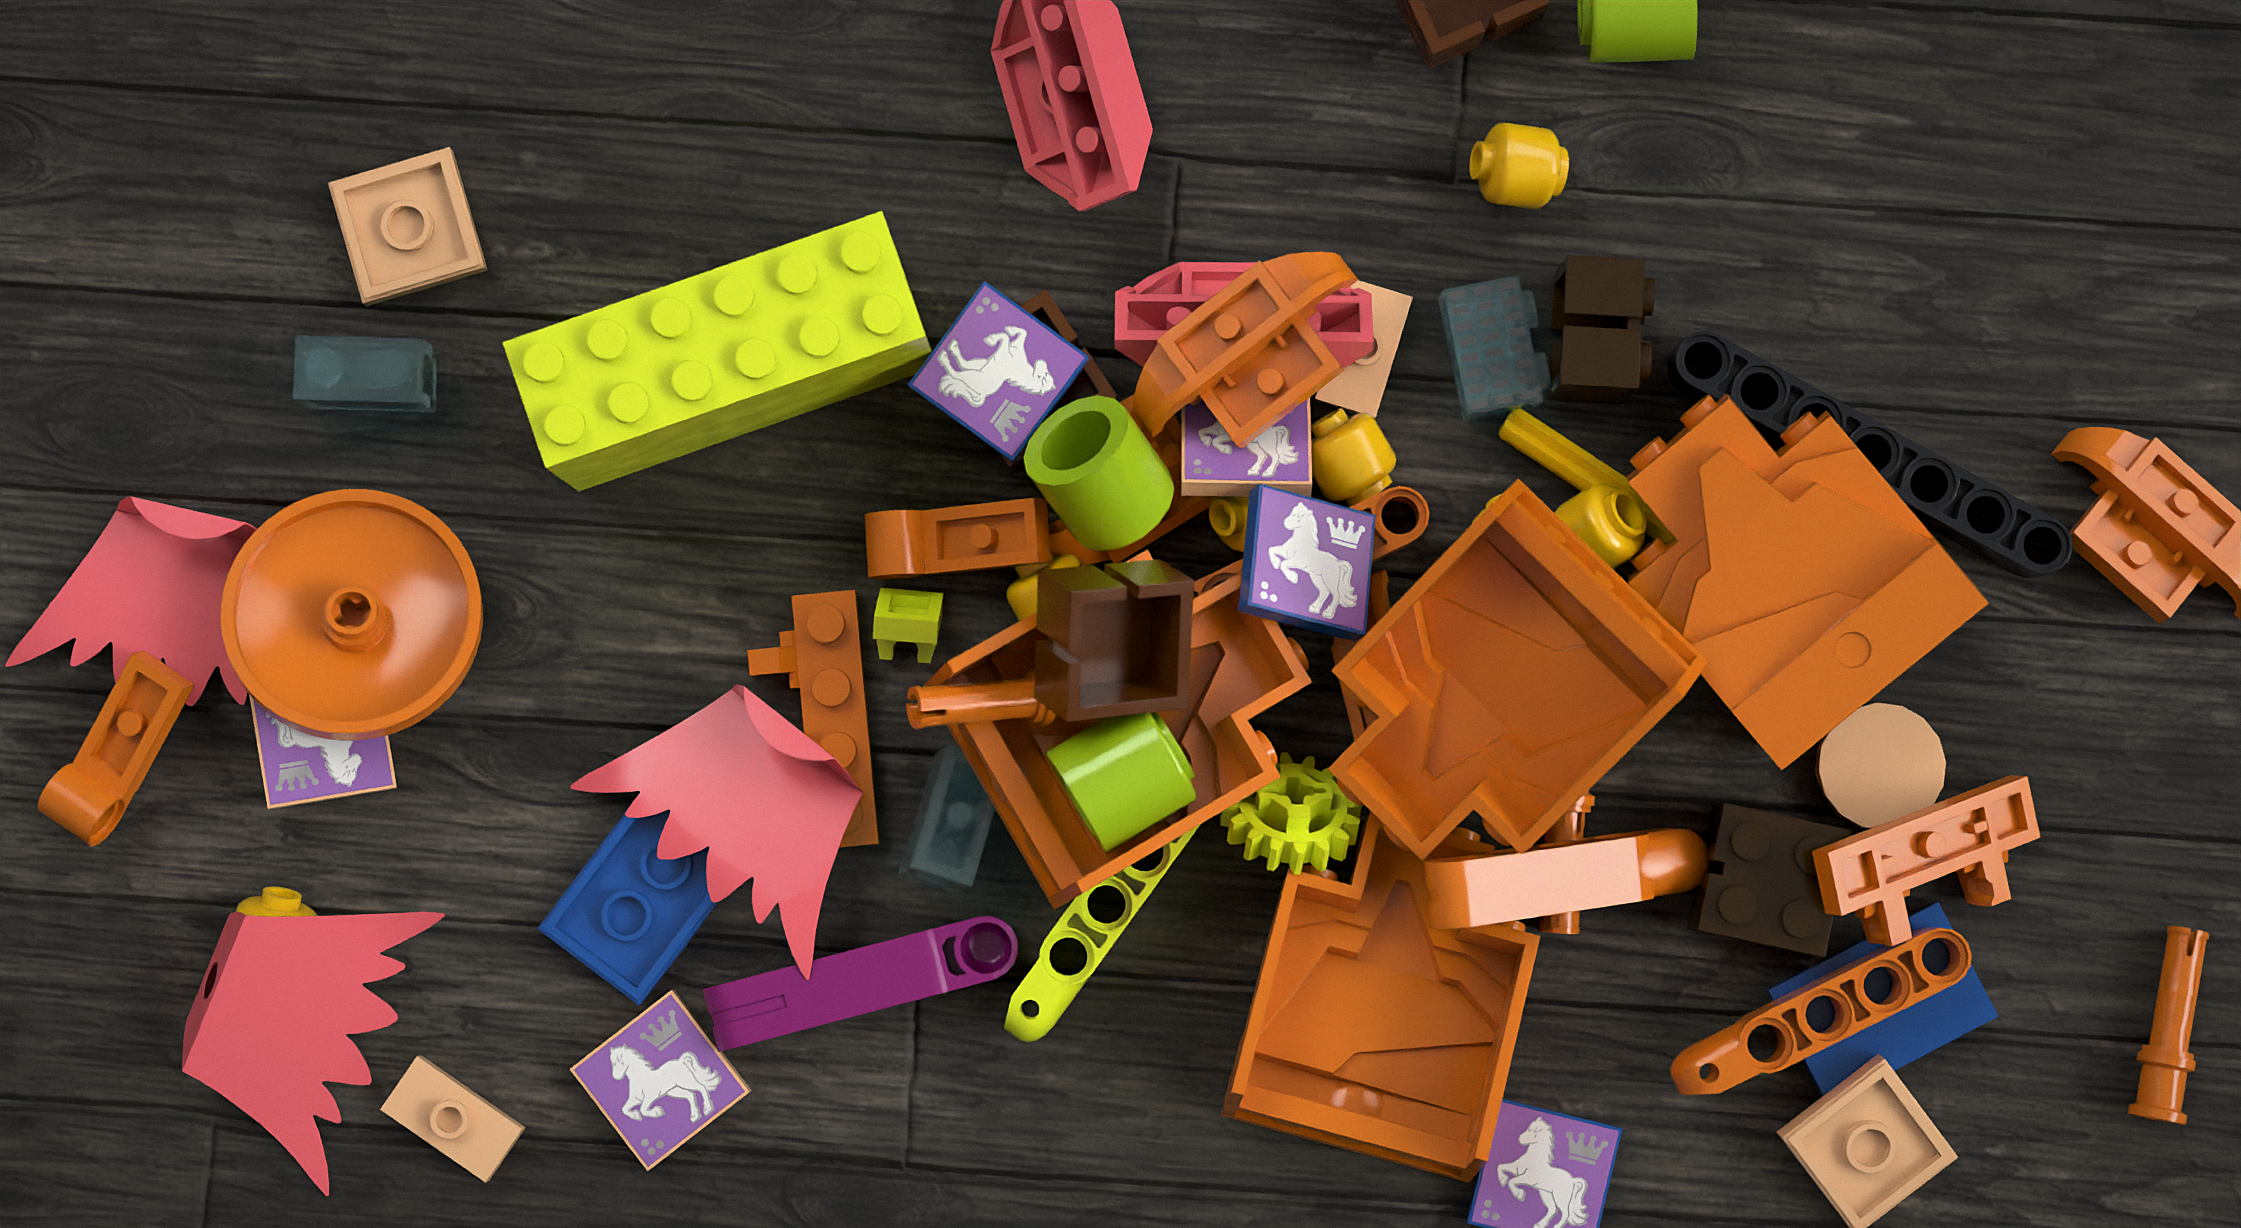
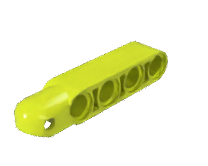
M1200 825L1162 846L1163 858L1155 869L1139 871L1130 865L1075 897L1044 940L1040 949V958L1011 996L1004 1025L1006 1031L1023 1042L1036 1041L1049 1032ZM1103 885H1110L1119 889L1126 901L1123 915L1117 921L1111 923H1102L1095 920L1088 909L1090 894L1097 887ZM1063 938H1074L1080 941L1087 951L1085 967L1073 975H1065L1058 972L1050 960V951L1053 945ZM1024 1001H1036L1039 1005V1014L1034 1017L1026 1016L1022 1010Z

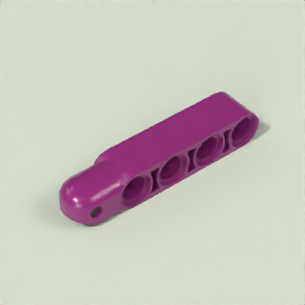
M980 916L813 960L809 980L805 979L798 965H793L702 989L708 1014H711L713 1022L712 1031L717 1050L720 1052L994 980L1006 974L1015 964L1019 952L1018 939L1013 928L1004 920L993 916Z

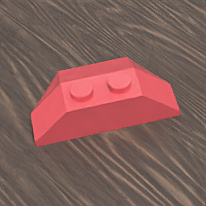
M1003 0L999 10L991 54L1025 171L1048 189L1068 200V203L1078 211H1087L1137 191L1153 128L1118 8L1111 0Z
M1178 262L1146 277L1134 287L1126 286L1115 291V349L1144 367L1157 346V339L1255 263ZM1342 288L1314 306L1317 312L1308 318L1307 321L1343 369L1373 351L1371 293L1361 288Z

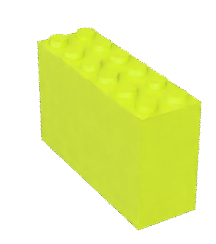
M882 211L503 342L545 468L577 491L597 486L913 376L932 353Z

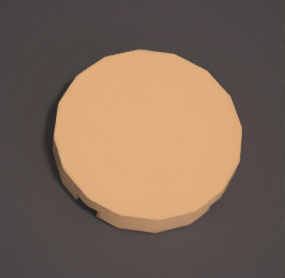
M1873 703L1857 709L1822 738L1817 748L1815 774L1818 785L1828 801L1827 803L1838 816L1857 827L1871 829L1933 805L1944 785L1946 760L1939 737L1923 717L1900 705Z

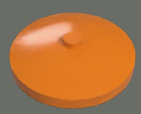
M342 489L316 494L289 505L265 521L250 536L237 554L228 572L221 600L220 622L222 638L232 667L244 689L261 708L281 723L308 735L331 740L354 741L379 738L411 727L437 710L452 696L470 670L477 654L483 626V604L475 568L467 551L452 530L437 516L424 507L394 494L367 489Z

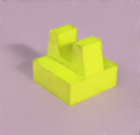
M880 587L873 625V639L877 641L879 659L892 660L896 642L900 641L915 643L918 647V662L931 663L942 620L944 593Z

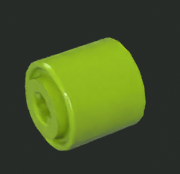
M1577 0L1580 45H1586V52L1590 63L1694 59L1697 41V0Z
M1097 395L1077 399L1056 410L1039 425L1028 441L1024 455L1026 473L1071 535L1085 548L1103 552L1120 549L1134 543L1156 527L1170 508L1175 489L1171 473L1126 408L1114 398Z
M1157 712L1102 718L1045 753L1066 794L1106 855L1196 800V792L1191 783V780L1195 778L1193 770L1175 738Z

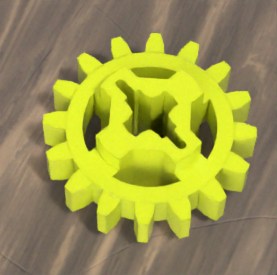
M1282 752L1279 763L1274 765L1281 776L1280 778L1221 812L1220 825L1229 827L1228 843L1230 845L1246 844L1243 858L1249 861L1262 855L1267 858V870L1274 871L1280 862L1289 863L1293 874L1300 875L1303 863L1310 862L1313 867L1321 872L1326 870L1329 856L1339 861H1343L1346 858L1348 845H1355L1357 841L1362 806L1355 804L1342 793L1335 782L1336 777L1328 768L1323 771L1314 769L1315 757L1307 756L1302 764H1296L1292 762L1289 753Z

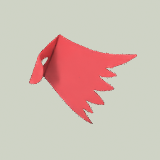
M132 496L122 499L94 546L33 627L15 647L5 666H14L32 660L75 638L70 661L71 666L75 667L94 657L109 642H112L115 682H117L131 654L145 650L160 661L164 658L167 666L195 684L186 701L188 706H193L198 701L216 667H219L222 679L232 697L240 705H244L248 692L244 689L232 667L222 638L220 622L221 600L227 575L234 559L257 528L246 522Z
M736 684L727 693L694 715L608 764L584 775L570 786L571 789L592 793L640 791V794L625 813L628 818L647 817L670 810L669 817L659 838L657 857L659 859L671 860L694 854L709 847L706 877L709 896L713 903L723 900L749 878L753 877L752 905L756 922L762 923L776 903H779L781 920L792 955L805 979L809 980L813 962L816 928L826 883L844 832L863 795V791L832 755L745 686Z
M423 911L270 917L250 916L241 912L231 913L227 918L186 1020L182 1072L214 1089L259 1122L287 1149L311 1180L328 1196V1167L319 1130L313 1115L337 1124L341 1123L342 1119L333 1096L322 1082L370 1085L372 1077L367 1063L357 1046L346 1034H357L381 1029L398 1020V1015L394 1009L380 997L365 988L363 983L378 981L402 971L405 968L404 963L381 955L380 952L425 931L439 922L445 914Z

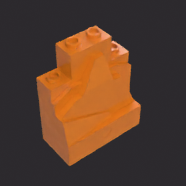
M1727 393L1717 402L1708 394L1680 417L1679 420L1685 426L1682 431L1667 443L1660 436L1654 438L1629 460L1636 469L1627 476L1628 483L1674 537L1665 543L1660 536H1657L1647 543L1639 554L1630 560L1635 569L1628 574V583L1709 661L1700 674L1777 766L1783 770L1989 603L1827 410L1818 418H1815L1809 411L1792 423L1780 435L1785 445L1776 452Z
M1518 478L1331 670L1340 679V686L1347 697L1362 708H1370L1378 717L1337 758L1328 770L1337 778L1336 781L1339 789L1349 800L1360 806L1365 805L1384 823L1385 833L1394 844L1405 851L1414 852L1421 860L1473 810L1482 817L1483 826L1497 842L1505 846L1511 845L1523 855L1685 696L1709 661Z
M1146 550L1126 562L1153 560L1149 551ZM1242 572L1193 599L1188 708L1157 712L1175 738L1193 770L1195 778L1191 780V783L1196 792V800L1106 855L1090 833L1045 755L1050 749L1097 721L1078 720L1066 722L1062 718H1055L1053 723L1048 726H1038L1035 723L1029 722L1027 718L947 725L1054 910L1281 777L1274 766L1278 763L1274 747L1260 730L1254 732L1249 720L1312 683L1306 672L1309 669V664L1301 646L1292 637H1285L1277 621L1238 612ZM1037 612L949 660L923 686L1023 678L1026 672L1035 667L1036 641L1048 640V636L1036 628Z
M1370 812L1361 831L1348 884L1338 882V875L1328 869L1320 872L1313 866L1305 865L1302 867L1300 875H1294L1291 869L1288 868L1281 886L1245 1029L1238 1045L1220 1116L1469 1183L1487 1163L1540 936L1525 932L1526 926L1517 920L1466 928H1430L1427 903L1429 900V889H1426L1424 861L1494 851L1495 846L1480 842L1481 836L1471 830L1456 827L1421 860L1414 852L1405 851L1394 844L1385 833L1384 823Z

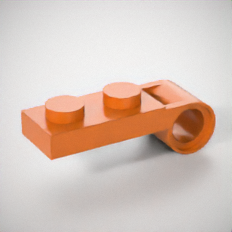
M1025 498L921 511L889 510L865 514L869 579L912 578L1051 563L1047 500L1043 498Z
M145 650L132 653L73 763L62 767L45 786L38 801V811L91 847L104 841L117 826L132 797L139 789L195 684Z

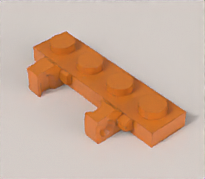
M845 590L791 596L795 631L779 632L780 647L747 650L749 676L755 678L758 675L789 674L790 689H800L804 734L832 755L863 791V795L844 832L839 848L880 844L857 591Z
M2006 776L1812 851L1825 913L1843 916L1854 911L1856 917L1861 919L1868 943L1894 946L1912 939L1904 897L1910 895L1911 888L1954 872L1958 873L1968 904L1987 907L2011 899L2004 863L2008 862V850L2040 838L2028 776Z

